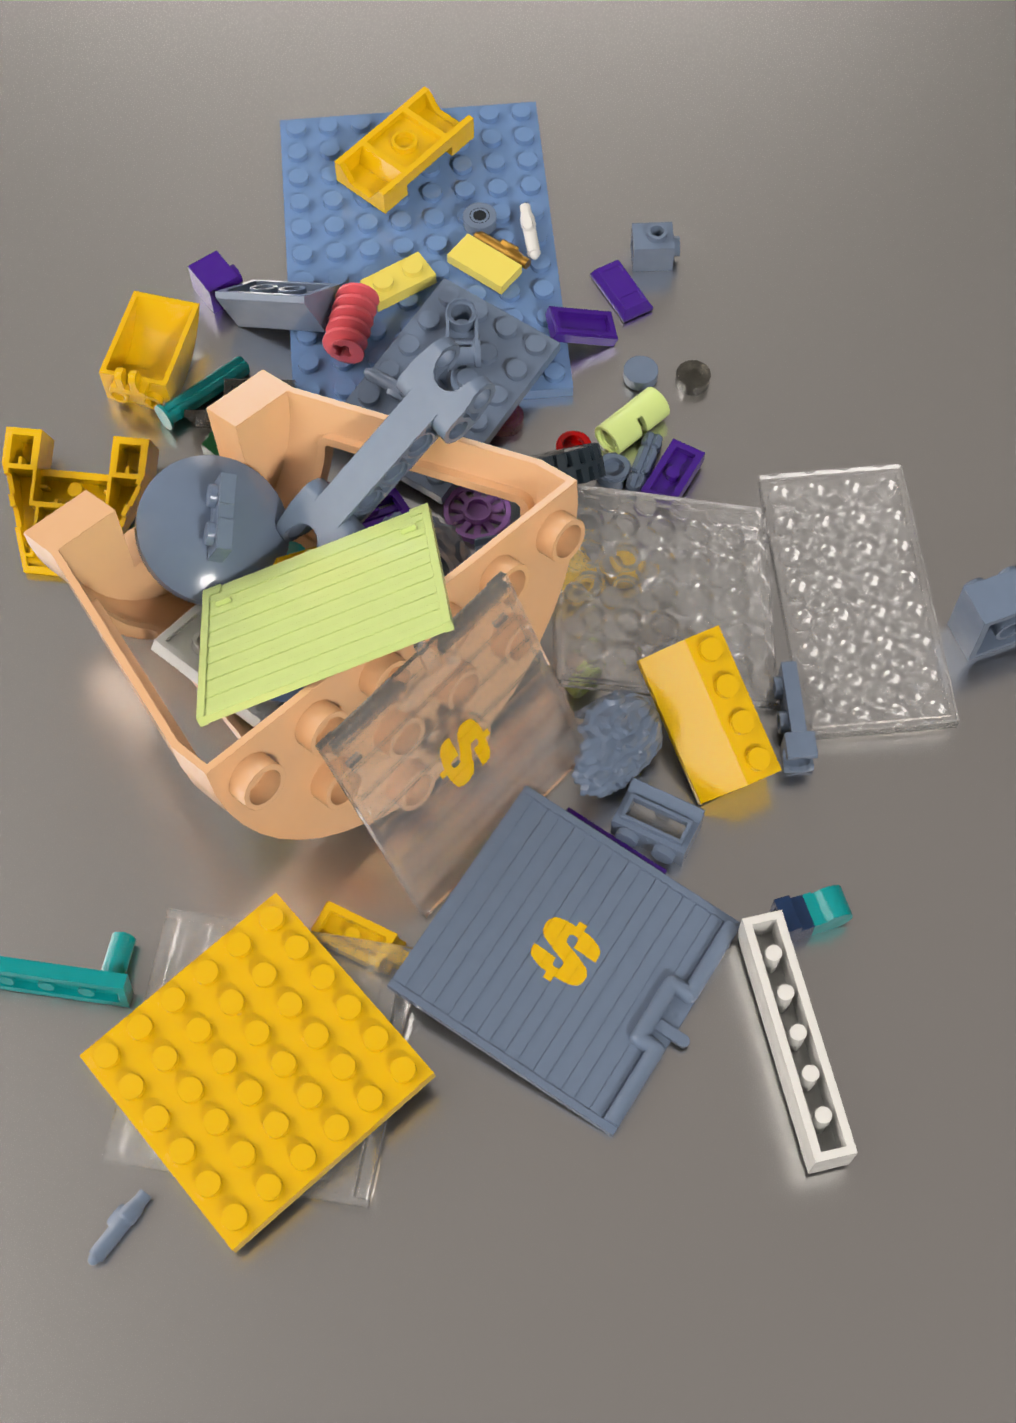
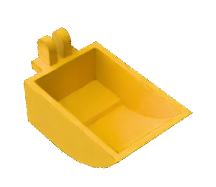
M139 291L133 292L99 370L107 398L120 403L130 402L154 409L157 404L163 406L181 393L195 348L199 322V303Z

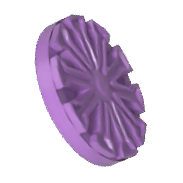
M459 486L446 499L443 514L445 524L454 526L462 524L460 528L456 527V532L461 535L464 541L474 544V539L498 535L510 525L511 505L508 500H502L491 495L484 498L481 497V494H483L481 492ZM471 492L474 494V497L469 498L466 493ZM495 500L501 501V503L492 505ZM454 501H461L463 505L456 504ZM453 512L457 513L458 515L451 516L449 514ZM501 512L505 513L504 516H500L497 514ZM491 523L497 524L499 526L495 528ZM481 526L487 533L481 534ZM474 527V534H469L468 531Z

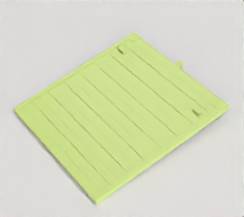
M428 502L409 509L407 513L315 549H309L302 554L223 585L218 584L203 590L196 720L200 727L436 635L455 630L432 512Z

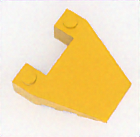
M6 426L2 466L4 474L7 476L10 491L8 496L10 506L14 511L17 526L15 531L24 573L59 577L36 556L23 532L85 490L112 507L116 511L123 534L128 531L135 519L136 510L145 489L157 474L159 449L150 439L113 436L109 474L51 469L55 440L42 429Z

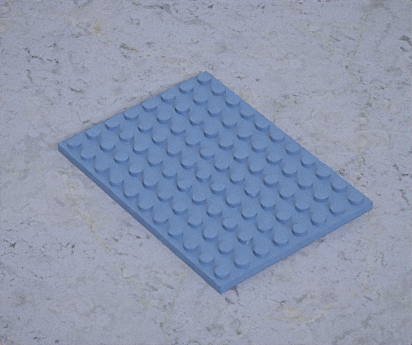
M536 101L440 108L459 122L468 115L473 117L474 138L453 156L445 152L407 185L408 195L386 214L337 181L334 161L393 112L280 120L287 280L293 282L341 284V286L347 283H360V280L418 251L436 273L437 279L436 284L380 312L377 311L374 316V324L371 327V335L367 339L368 345L364 350L365 356L359 363L348 364L332 358L325 351L322 344V339L326 332L290 330L292 384L294 388L345 402L365 377L364 370L375 365L444 278L550 337L545 312L549 306L563 307ZM473 203H487L495 209L497 225L495 230L489 235L499 241L505 239L518 246L519 251L526 257L528 255L520 223V205L529 203L535 217L541 254L538 259H531V264L527 269L522 268V274L502 295L447 262V254L469 234L463 226V212ZM560 342V351L523 400L573 396V380L568 343Z

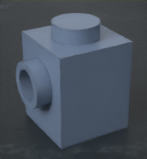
M672 222L632 223L630 241L632 272L673 271L674 257L680 256V237L674 236Z

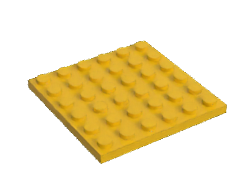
M276 892L79 1055L235 1253L436 1077L430 1067Z

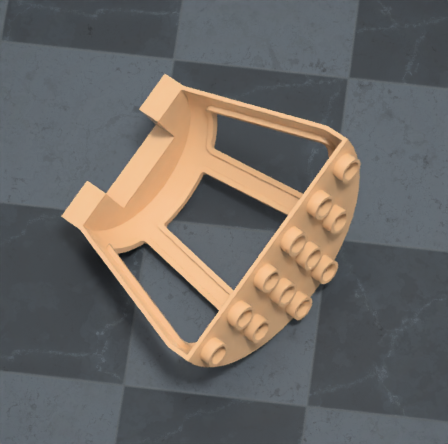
M261 370L206 408L219 456L237 460L257 471L277 492L285 510L306 484L317 478H323L327 481L334 448L356 454L389 416L294 388L265 370ZM439 436L409 471L508 500L520 507V518L444 577L455 630L447 633L444 632L309 684L255 727L251 726L236 713L222 718L237 736L238 740L208 764L197 757L187 738L121 636L154 640L196 605L170 593L153 578L138 552L134 532L135 527L123 534L116 511L85 490L23 532L36 556L50 570L69 584L179 765L193 784L241 824L260 834L278 839L306 840L323 838L348 831L370 822L396 806L404 810L416 807L428 795L433 780L444 770L440 758V747L443 742L448 738L450 739L458 753L455 759L460 761L459 742L457 739L460 725L466 720L472 719L480 725L483 731L486 728L489 730L487 723L495 715L516 685L541 641L563 587L570 559L577 553L584 540L585 525L583 521L577 518L578 490L576 479L537 458L465 437L451 444H446ZM312 529L294 540V542L301 544L305 549L317 546V536ZM477 739L471 743L472 758L477 755L474 750L478 745Z

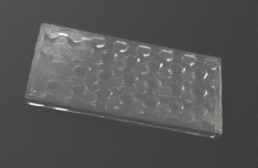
M902 464L759 475L757 484L790 661L797 662L807 731H815L816 740L957 728L960 722Z

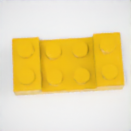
M424 86L334 161L337 181L386 214L408 195L407 185L445 152L453 156L474 138V118L468 115L460 122L439 108L430 89Z

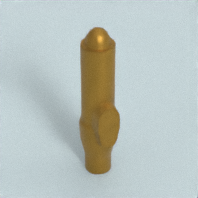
M483 231L473 234V237L521 264L522 268L527 269L530 266L531 259L524 256L519 251V247L505 239L499 241Z

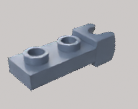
M781 662L778 675L772 677V695L774 700L779 699L781 711H777V729L779 734H784L780 747L782 769L784 773L810 772L814 770L813 759L818 758L815 731H807L797 662Z

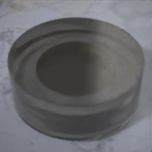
M698 360L685 361L677 368L675 384L684 394L691 396L700 395L710 385V369L706 364Z

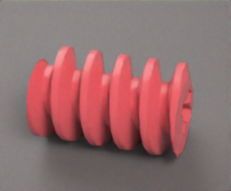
M347 283L339 287L336 292L322 344L325 351L332 358L340 362L356 364L361 362L365 356L364 350L368 345L367 339L371 335V327L374 324V316L377 313V306L380 302L377 292L370 286L362 283Z

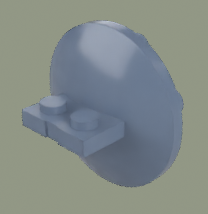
M198 455L170 464L149 483L136 510L135 540L138 552L147 570L167 591L197 605H202L203 590L218 584L223 585L273 565L276 558L287 555L289 542L284 541L276 530L277 523L285 511L277 492L257 471L237 460L223 456Z

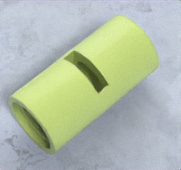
M647 387L595 428L594 432L597 441L607 453H622L670 414L668 402L657 389Z

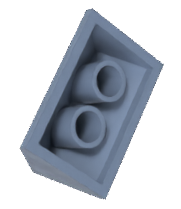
M253 279L215 291L218 302L238 327L326 332V325L329 322V315L332 311L335 295L341 284Z

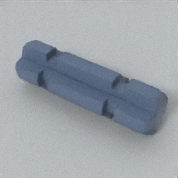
M651 431L644 434L641 442L642 446L639 447L631 468L632 472L626 481L625 490L627 493L640 496V491L652 473L657 460L656 456L659 454L662 446L663 437L660 434H655Z

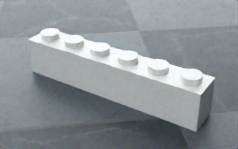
M778 910L742 918L737 938L807 1172L811 1174L849 1165L858 1153L783 912Z

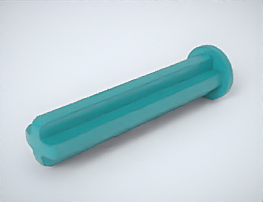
M237 356L163 406L157 404L154 407L157 417L167 429L172 430L175 428L174 423L250 373L249 364L242 356Z

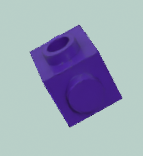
M217 250L188 266L193 289L214 314L224 309L216 299L215 291L243 283L242 276L234 264L229 266Z

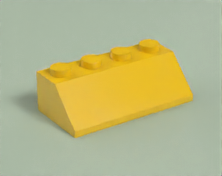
M719 625L636 661L698 805L748 786L782 770Z

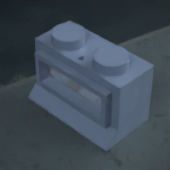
M633 777L612 819L610 834L615 835L616 839L630 847L638 846L651 852V855L662 863H675L682 867L702 827L705 810Z

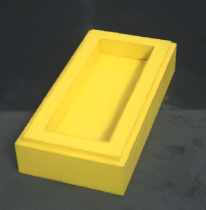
M467 234L447 254V262L501 295L522 274L521 264L470 234Z

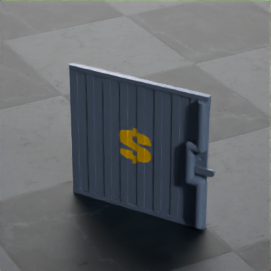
M525 785L390 980L387 988L612 1137L669 1043L673 1042L681 1048H686L690 1044L689 1037L678 1029L737 935L740 922Z

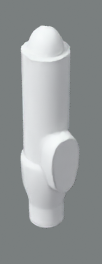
M523 203L520 205V223L523 229L527 255L531 259L536 260L541 254L536 221L530 204Z

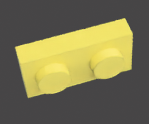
M418 251L360 280V283L370 286L377 292L380 301L377 311L380 312L436 284L437 279L436 273Z

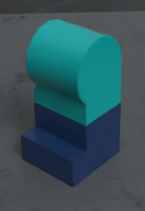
M839 885L828 886L814 893L809 892L792 898L787 895L774 899L770 912L782 910L792 943L837 928L853 918L846 897Z

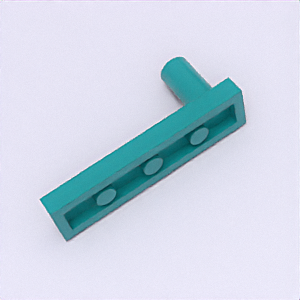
M114 932L101 970L0 956V989L130 1008L134 992L126 972L136 938L126 932Z

